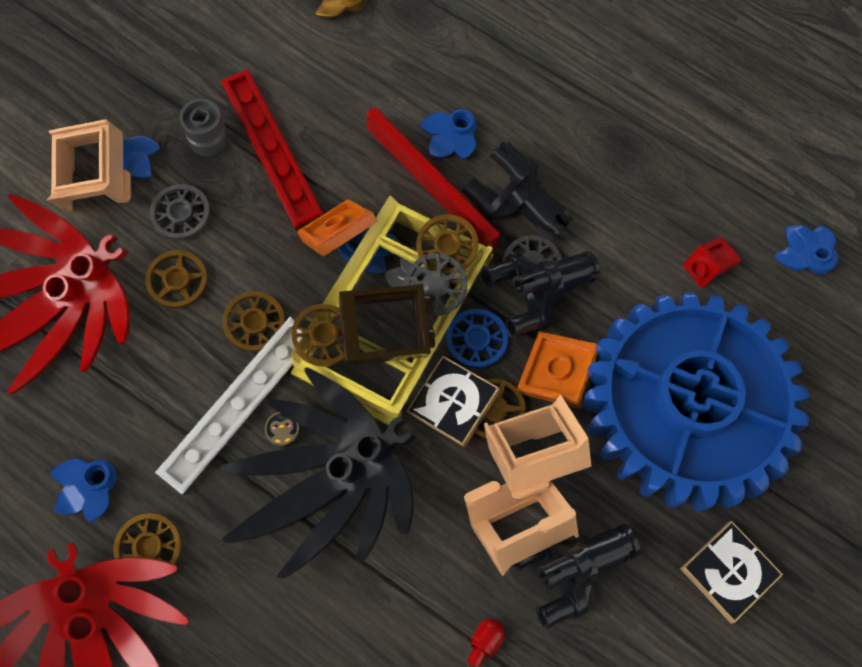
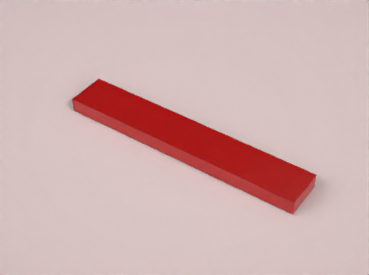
M247 69L222 79V86L295 231L300 230L324 215L250 71Z
M373 107L366 113L367 129L450 215L462 217L473 226L478 237V243L486 247H492V252L497 249L500 233L377 108Z

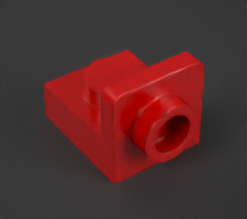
M721 236L699 246L683 263V267L698 286L704 288L717 276L735 268L742 259Z

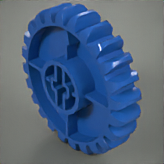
M684 292L677 304L667 294L657 296L651 308L640 303L632 307L627 319L619 318L615 320L607 332V338L601 339L595 348L599 355V361L592 363L587 369V374L591 380L590 388L592 389L584 396L583 408L591 413H598V415L593 418L587 429L590 436L607 437L608 442L599 452L604 461L617 457L623 461L617 473V477L622 482L630 480L636 474L642 478L639 488L640 494L643 497L649 498L662 488L664 489L665 503L670 508H677L688 497L690 504L698 512H705L712 508L716 501L723 508H732L740 504L744 496L755 498L767 491L769 481H776L788 472L789 465L787 459L800 453L803 443L796 434L808 427L809 416L804 411L796 409V407L809 399L808 389L802 385L792 384L791 380L803 370L799 362L783 361L781 355L790 345L784 338L768 340L766 334L770 330L771 324L767 320L762 318L754 324L746 321L748 316V308L739 303L729 313L724 311V301L718 295L712 294L704 306H700L698 296L694 292Z

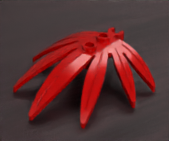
M9 194V200L30 221L61 243L59 244L50 239L22 231L0 228V245L26 254L57 260V263L53 265L23 268L0 274V298L15 296L43 286V290L21 303L0 319V352L32 336L68 307L39 344L6 392L7 394H16L39 376L61 353L79 326L89 303L90 308L84 334L80 372H87L99 352L106 328L107 309L118 343H126L130 329V308L123 286L107 266L112 261L122 260L128 253L126 249L121 247L114 253L111 252L112 244L118 240L116 236L106 235L100 241L99 249L95 250L89 240L76 227L58 214L32 201Z
M73 542L67 545L69 557L66 560H59L56 557L54 548L47 551V560L52 567L57 568L59 576L28 585L0 600V628L14 621L27 610H30V613L1 643L0 667H12L31 645L44 623H48L50 627L43 645L38 667H65L66 640L70 641L74 667H113L110 652L101 628L106 629L115 647L129 667H160L141 636L109 605L110 601L157 620L183 625L189 622L188 617L161 597L140 588L117 583V581L138 582L161 578L177 571L175 564L151 558L128 557L106 560L76 570L74 562L78 556V549Z

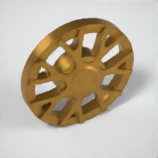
M450 214L436 216L427 221L418 233L416 241L418 256L421 258L424 254H445L452 258L455 257L456 261L465 270L473 263L478 252L476 231L462 217ZM448 221L458 223L455 232L446 230ZM435 224L441 231L436 237L428 231ZM469 231L472 239L461 243L459 236ZM425 233L429 236L428 238H423ZM422 242H433L435 249L422 250ZM460 248L472 251L468 259L458 254ZM429 261L427 262L429 270L437 271L438 266L433 265ZM446 265L442 272L445 275H450L456 267L448 268Z
M251 291L242 293L230 301L224 311L222 322L226 337L234 346L248 352H259L269 342V339L262 332L266 328L277 332L285 323V317L282 307L272 296L263 292ZM251 298H257L256 302H253ZM249 299L252 308L243 311L239 302ZM260 299L269 302L264 312L257 308ZM230 313L241 315L240 323L229 322ZM274 313L279 314L280 321L267 323L266 316ZM242 328L246 334L239 340H236L232 333ZM250 335L259 336V345H249Z
M330 304L313 305L303 310L295 319L291 331L292 344L296 353L304 361L315 366L326 367L338 364L344 360V352L341 350L343 344L336 342L337 335H342L341 328L337 330L333 324L340 317L338 307ZM328 311V321H318L317 312ZM331 312L335 313L336 315L334 317H331ZM314 313V318L310 317L309 315ZM304 318L314 324L310 331L299 325ZM309 336L311 343L300 346L297 338ZM334 346L340 355L331 359L327 349ZM314 347L322 349L319 359L309 356Z
M153 513L141 514L127 521L119 530L114 541V559L141 557L165 561L160 558L163 549H169L174 551L169 563L176 565L181 555L182 539L177 527L166 517ZM150 520L160 521L156 534L148 532ZM141 521H145L144 526L141 525ZM165 523V524L167 525V527L164 528V529H162V528H163V524ZM137 524L142 534L134 539L128 533V530ZM171 530L174 539L163 544L160 537ZM125 535L128 537V540H123ZM121 544H133V553L121 555Z

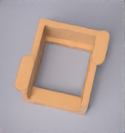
M105 119L49 130V134L52 135L51 195L47 199L48 202L66 212L73 211V200L106 195L117 203H127L130 201L131 174L129 171L123 170V132ZM99 143V179L73 183L75 147Z
M561 395L552 405L490 426L488 423H484L488 448L514 499H522L546 491L549 488V481L591 467L588 436ZM561 431L568 440L567 442L519 458H515L510 448L512 445L530 439H541Z
M496 481L474 489L464 496L472 529L502 576L512 565L573 535L575 538L579 537L576 511L570 507L551 481H549V488L546 491L522 499H514L507 484L500 486ZM537 501L549 515L537 525L504 541H501L491 523Z

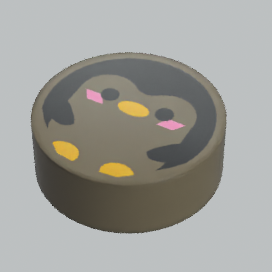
M277 412L266 421L265 434L274 446L288 447L299 438L300 426L298 423Z

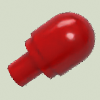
M489 618L483 620L478 625L471 637L470 646L473 650L466 661L470 666L480 667L486 657L492 658L493 655H496L505 639V629L501 622Z

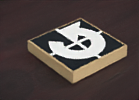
M442 356L409 406L407 413L465 448L500 393V389Z
M733 521L728 522L680 568L731 624L735 623L783 575Z

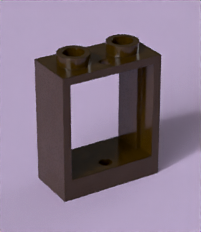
M423 284L339 291L338 301L345 366L427 358L431 353L430 348H435L433 327L428 328L426 315L431 314V299L429 294H424ZM412 300L417 347L360 353L355 305Z

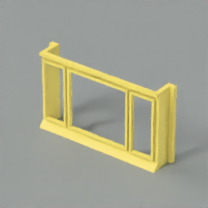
M389 196L376 217L378 222L370 226L323 304H330L339 308V291L354 290L379 247L412 263L418 260V252L386 236L395 222L419 233L423 225L430 219L399 204L393 197ZM436 224L428 230L434 237L441 232ZM448 227L446 228V230L455 232L454 230ZM462 234L459 236L461 243L470 240V238ZM478 243L476 258L464 271L467 277L465 298L483 266H488L494 255L492 254V247H486ZM460 248L459 251L460 254L468 258L472 252L464 248ZM434 260L429 261V262L432 263L433 265L437 266V262H436V261H434ZM462 280L450 281L456 284L454 290H461ZM454 293L456 299L459 296L458 293ZM451 296L446 302L445 307H448L452 303H454V300ZM462 303L451 313L438 316L433 325L435 348H430L431 353L427 358H417L412 363L406 360L385 362L406 373L391 400L376 394L327 367L315 366L304 361L296 353L295 349L290 355L294 366L291 375L314 386L304 369L308 367L347 390L369 411L374 419L388 426L394 418L402 417V408ZM318 311V321H328V311ZM331 312V317H334L336 314ZM310 323L307 330L310 331L314 324ZM333 323L337 330L341 328V326ZM337 335V338L342 340V335ZM309 336L302 337L299 341L300 346L311 343ZM358 336L360 350L364 352L385 350ZM316 347L312 349L309 356L313 357L317 350Z

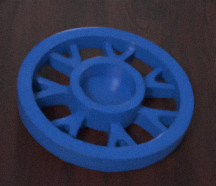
M469 309L461 312L452 320L447 330L446 342L450 354L457 362L469 368L480 369L489 367L501 359L507 347L508 333L502 320L494 313L484 309ZM471 316V320L468 321L466 317ZM473 316H484L483 326L473 325ZM461 320L468 325L465 333L456 327L457 323ZM496 323L500 330L490 335L487 328ZM451 338H464V345L453 346ZM490 340L501 342V349L490 348ZM466 349L474 352L470 361L461 356ZM485 350L490 359L481 362L478 352Z

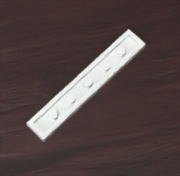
M291 317L288 318L155 472L181 494L187 490L293 365L290 355L294 351L291 339L294 320Z

